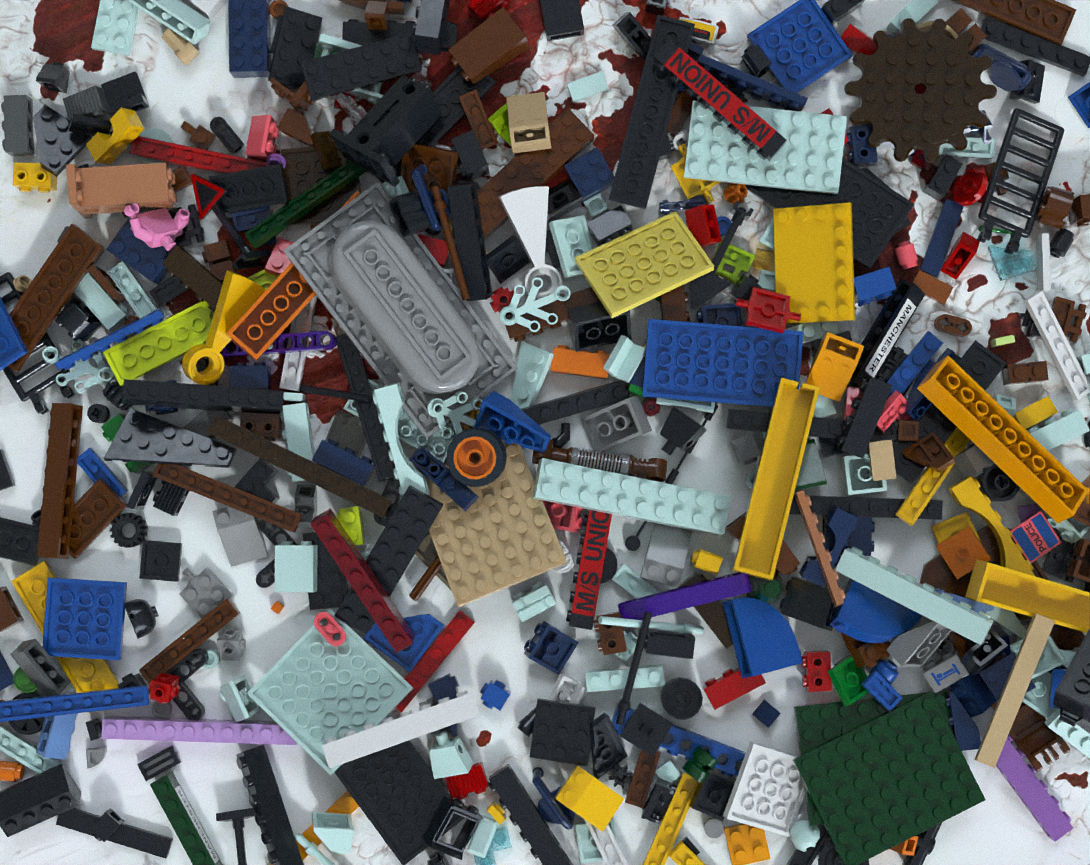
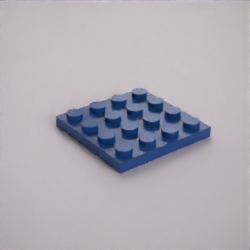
M799 0L747 34L750 43L754 46L758 44L772 62L769 71L780 87L795 93L811 85L853 56L815 0Z
M48 578L42 646L50 656L121 660L127 582Z

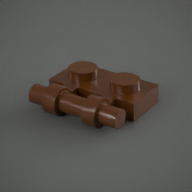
M1056 296L1054 297L1051 309H1053V313L1065 337L1067 332L1070 333L1069 341L1076 343L1078 336H1081L1082 333L1081 325L1083 319L1086 318L1087 313L1085 310L1087 305L1079 304L1076 310L1074 309L1075 301ZM1071 316L1075 317L1073 326H1069Z

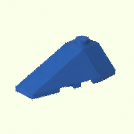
M493 391L482 401L474 428L488 429L505 441L506 444L511 445L515 443L522 445L523 448L543 453L546 451L551 435L510 399Z

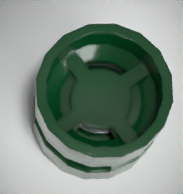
M697 746L692 753L693 758L688 759L682 766V769L695 780L703 783L709 775L708 770H713L719 761L705 749Z

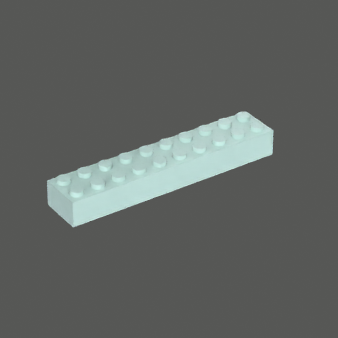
M545 458L540 459L538 462L532 493L533 499L713 535H724L731 498L721 494Z

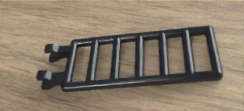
M1019 108L1013 110L978 213V218L983 220L984 224L977 241L985 243L986 240L989 241L992 236L993 226H998L1012 232L1004 251L1011 255L1013 251L1018 252L1021 237H1030L1065 132L1063 127ZM1019 117L1055 132L1053 143L1016 127ZM1013 134L1049 149L1050 152L1047 160L1011 145ZM1007 152L1043 166L1042 176L1040 177L1005 162ZM1001 169L1039 184L1036 194L998 179ZM997 186L1032 201L1033 204L1030 212L994 197L995 187ZM993 204L1026 218L1025 228H1020L987 214L989 205Z
M10 272L0 276V285L8 282L13 290L1 297L4 305L16 297L19 300L23 295V292H18L13 285L14 277ZM47 332L32 353L45 345L46 347L52 346L56 348ZM51 353L48 358L52 359L55 355ZM43 359L17 376L14 375L9 366L4 368L3 372L20 400L25 402L30 399L36 412L42 415L47 413L49 409L38 393L55 384L58 374L70 372L69 369L65 370L62 368L58 373L25 392L20 383L51 363ZM61 377L58 381L62 383L65 381V378ZM68 383L65 386L58 385L64 398L67 397L69 399L75 395Z

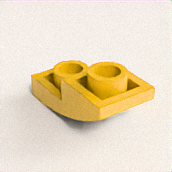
M1047 396L1016 412L1013 417L1024 429H1027L1058 413L1050 397Z

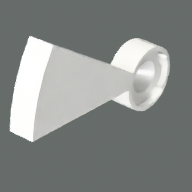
M549 186L520 188L498 196L532 264L522 278V285L525 287L526 295H529L532 280L537 275L546 274L550 279L549 288L543 292H538L535 301L555 293L556 289L562 286L560 273L554 267L545 264Z

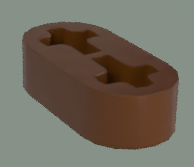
M948 314L940 315L934 321L937 331L958 337H964L972 330L969 320ZM946 319L945 322L951 324V326L947 325L942 328V324L939 321ZM962 323H964V327L967 328V330L961 333V329L956 328L955 325L959 326L962 325Z

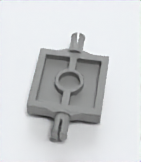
M209 567L196 576L188 568L182 572L189 582L179 595L201 619L224 600L234 595Z

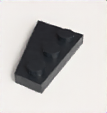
M605 712L589 724L593 774L596 779H600L627 757L610 717Z

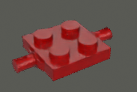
M753 287L748 301L736 299L735 306L746 308V325L783 334L788 319L798 322L801 319V313L790 311V296Z

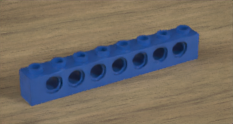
M617 703L611 722L617 734L620 735L635 709L630 708L626 712L624 724L619 725L616 724L619 712V703ZM674 724L668 731V733L673 735L670 742L662 741L659 748L667 749L666 752L671 755L678 756V754L685 756V760L693 758L692 753L697 746L707 747L709 753L716 759L720 754L727 755V760L724 763H717L714 768L722 770L721 773L728 777H732V775L738 776L739 770L735 769V765L737 762L743 761L746 754L744 751ZM689 740L691 742L690 747L682 749L680 747L682 741Z

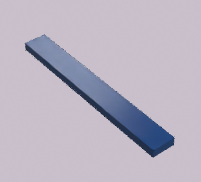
M148 685L0 701V722L146 706L150 704Z

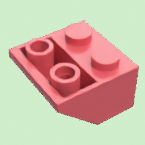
M271 115L252 116L245 152L249 158L267 161L270 154L276 153L275 138L279 137L280 131L277 128L278 124Z

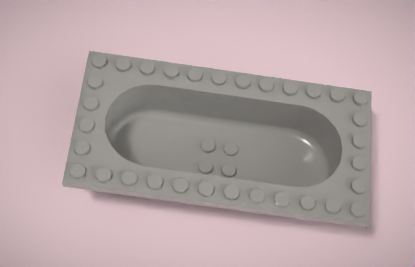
M377 182L284 249L283 252L384 385L400 383L404 397L402 408L425 439H427L439 429L436 418L427 412V404L431 399L440 398L444 400L455 395L457 391L467 393L468 399L465 403L456 402L447 407L451 410L471 402L475 397L480 398L518 368L515 367L468 302L462 300L459 290L417 234L403 237L398 228L397 220L389 205L390 198ZM463 394L459 396V400L463 399ZM439 405L435 407V411L439 409ZM443 415L445 422H449L450 418Z

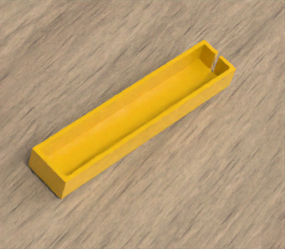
M781 378L778 384L732 569L733 571L768 580H773L820 390V387L802 383L798 390L796 388L799 382Z
M976 559L965 597L1030 617L1037 613L1054 620V624L1085 633L1090 629L1089 592Z

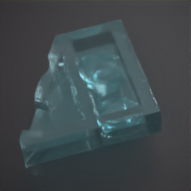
M996 245L988 246L1000 281L1038 269L1032 250L1022 249L1018 250V252L1013 251V254L1010 255L1004 252L1005 248L995 247Z

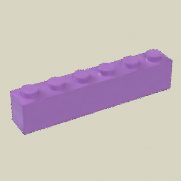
M1008 735L996 767L1046 835L1056 842L1073 829V826L1070 824L1072 820L1065 811L1062 812L1059 809L1060 803L1053 795L1050 796L1046 791L1048 789L1047 785L1041 779H1037L1035 776L1037 772L1031 764L1025 763L1023 760L1024 754L1019 748H1014L1011 744L1013 740Z

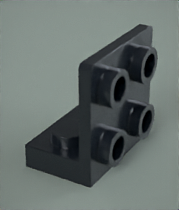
M132 72L101 84L109 104L106 107V111L111 118L121 107L135 112L150 107L137 72Z

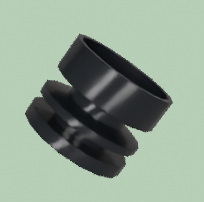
M678 677L671 679L665 684L661 691L660 700L662 707L670 716L675 719L685 720L692 718L699 712L703 696L701 689L696 683L687 678ZM684 693L685 702L680 701L677 703L678 698L676 695Z

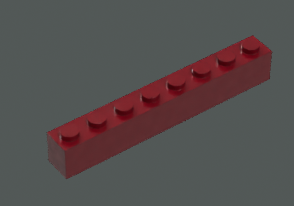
M331 508L314 517L310 525L395 652L398 653L413 644L414 633Z

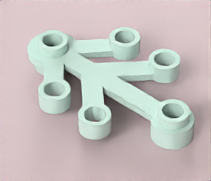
M536 277L532 280V287L524 306L517 308L520 297L525 294V287L517 285L514 288V295L510 305L500 311V320L508 326L517 323L529 328L531 332H537L540 329L538 321H529L520 316L529 313L546 320L550 325H554L558 321V316L537 308L556 300H568L571 295L570 289L567 286H559L555 293L534 301L539 289L543 286V280ZM535 280L541 281L539 287L534 286ZM516 288H523V293L517 294ZM564 290L566 296L560 297L559 291ZM508 312L513 314V318L510 320L505 317ZM551 315L556 317V321L553 323L548 320ZM532 323L538 324V328L536 330L531 329Z
M72 341L71 348L74 352L78 350L74 348L76 343L81 345L80 348L83 347L82 341ZM52 346L46 347L42 352L44 360L48 363H54L65 357L60 355L58 350ZM99 351L98 355L91 357L95 359L98 368L92 367L88 360L82 361L80 359V362L76 361V365L72 367L76 370L65 374H58L56 376V383L59 386H65L70 380L85 374H91L94 377L85 381L78 380L74 384L75 391L83 393L88 387L98 383L106 385L112 379L116 380V377L111 367L105 365L101 356L102 353ZM51 353L55 355L52 359L48 358V355ZM109 374L110 377L108 379H104L103 375ZM64 377L66 379L64 382L58 381L59 378ZM83 384L84 388L77 389V385Z
M457 391L455 395L444 400L440 398L431 399L427 404V412L436 418L440 429L439 435L444 439H449L452 436V430L446 426L443 415L450 418L455 435H458L463 431L460 422L474 427L476 419L463 414L473 409L480 410L482 399L475 397L471 402L451 410L447 407L456 402L465 403L468 399L467 393ZM463 394V399L459 400V396ZM479 401V405L475 407V403ZM439 405V409L435 411V407ZM445 430H448L447 435H443Z

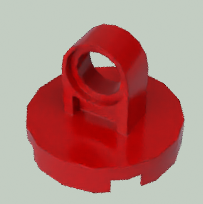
M976 168L969 169L967 174L963 177L960 175L956 179L951 190V194L954 195L953 200L962 206H969L975 202L982 203L988 185V178L981 170Z

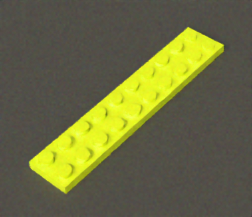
M265 269L248 277V279L257 283L265 290L278 278V276L265 272ZM205 300L204 302L201 301L103 351L120 386H123L124 379L136 380L184 355L194 345L205 344L214 316V312L208 308L210 305Z

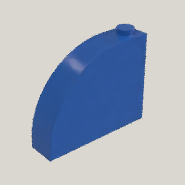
M849 578L844 590V603L837 606L829 625L838 632L859 641L885 643L910 630L920 620L922 615Z
M749 597L722 602L742 678L753 677L803 663L792 628L783 615L773 606L762 600Z

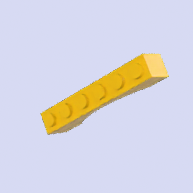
M968 476L947 488L958 506L976 513L990 527L998 543L1000 566L1035 576L1032 571L1034 570L1032 564L1028 560L1025 561L1022 556L1023 551L1021 547L1011 539L1012 533L1007 527L1004 528L1000 522L1002 520L1001 516L996 510L993 511L991 508V501L986 494L983 495L979 488L981 486L977 479Z

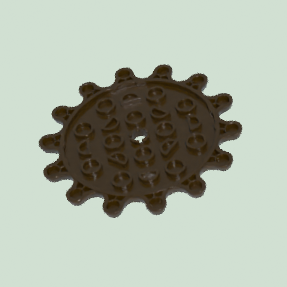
M906 18L901 23L902 31L899 36L890 37L882 30L876 31L873 35V41L877 47L875 53L872 55L857 53L853 57V64L861 70L862 76L859 80L850 81L844 86V92L847 95L855 96L860 100V106L850 113L849 120L852 124L868 123L871 126L872 131L867 138V145L869 147L877 148L883 142H891L894 146V159L898 162L905 161L913 149L921 150L927 162H936L939 158V147L945 143L951 144L958 151H962L968 145V141L964 136L965 128L968 126L983 128L989 121L987 115L979 110V104L982 100L992 99L997 94V89L994 85L985 84L980 78L981 73L990 68L992 64L991 58L986 55L972 57L969 54V47L973 43V35L969 32H963L957 38H949L945 31L947 24L943 19L934 20L929 30L920 31L917 29L913 19ZM921 84L925 87L926 91L923 94H918L914 88Z

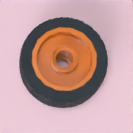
M470 428L462 431L453 438L447 450V465L455 479L467 486L481 487L490 484L501 475L506 465L507 454L502 440L494 432L485 428ZM476 453H479L481 457L480 460H476L474 458V455Z

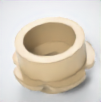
M20 275L13 280V285L18 292H25L32 281L28 276Z

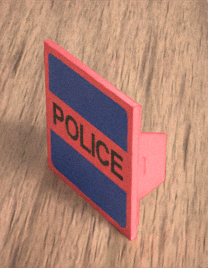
M1041 510L1010 531L1013 540L1021 547L1022 554L1030 563H1033L1062 543Z

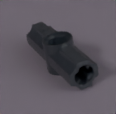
M942 823L916 835L918 836L914 856L906 855L902 865H923L926 856L934 849L935 837Z

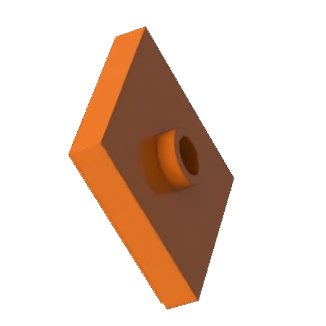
M970 526L936 546L957 579L974 569L976 559L985 562L991 560V557Z

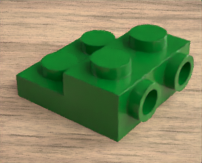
M851 655L844 657L827 671L844 707L851 705L868 693L861 685L867 678L864 668H857Z

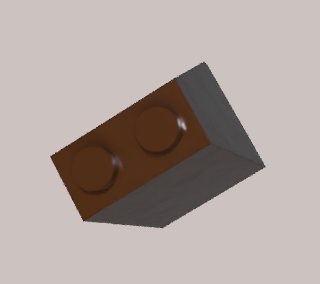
M502 7L448 49L451 54L449 59L454 66L459 65L462 71L460 73L466 81L470 80L475 84L528 50L530 46L526 36Z
M747 511L725 527V532L738 542L740 541ZM782 540L775 571L783 575H791L798 569L797 566L800 562L784 540Z

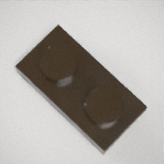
M329 131L314 132L310 135L323 171L336 170L342 166Z

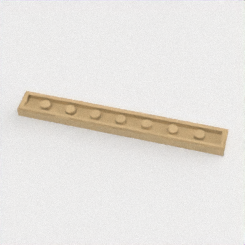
M1034 613L975 756L976 761L995 768L1055 623L1054 620Z

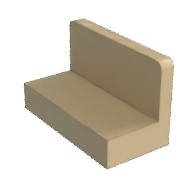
M892 440L870 442L868 448L872 480L896 479Z

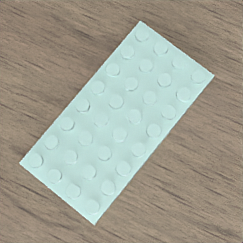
M693 100L684 178L838 194L847 116L748 106L787 140L771 161H768L767 159H761L756 154L757 150L752 146H746L742 142L743 138L741 136L732 134L727 129V124L723 121H717L713 117L712 111L708 108L705 110L698 104V101Z

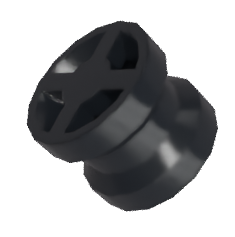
M93 404L88 408L87 416L92 422L105 423L110 418V410L105 405Z

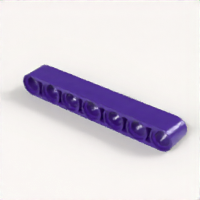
M328 331L280 334L274 341L273 348L267 349L262 355L331 350L337 345V337ZM326 336L330 337L328 345L323 344V339ZM307 337H310L311 344L306 347L304 341ZM291 338L292 346L287 348L286 341ZM232 340L220 352L223 358L249 356L237 344L236 350L231 352L230 346L234 343Z
M737 572L625 601L617 606L621 618L643 620L645 611L652 612V617L748 593L752 591L748 574Z

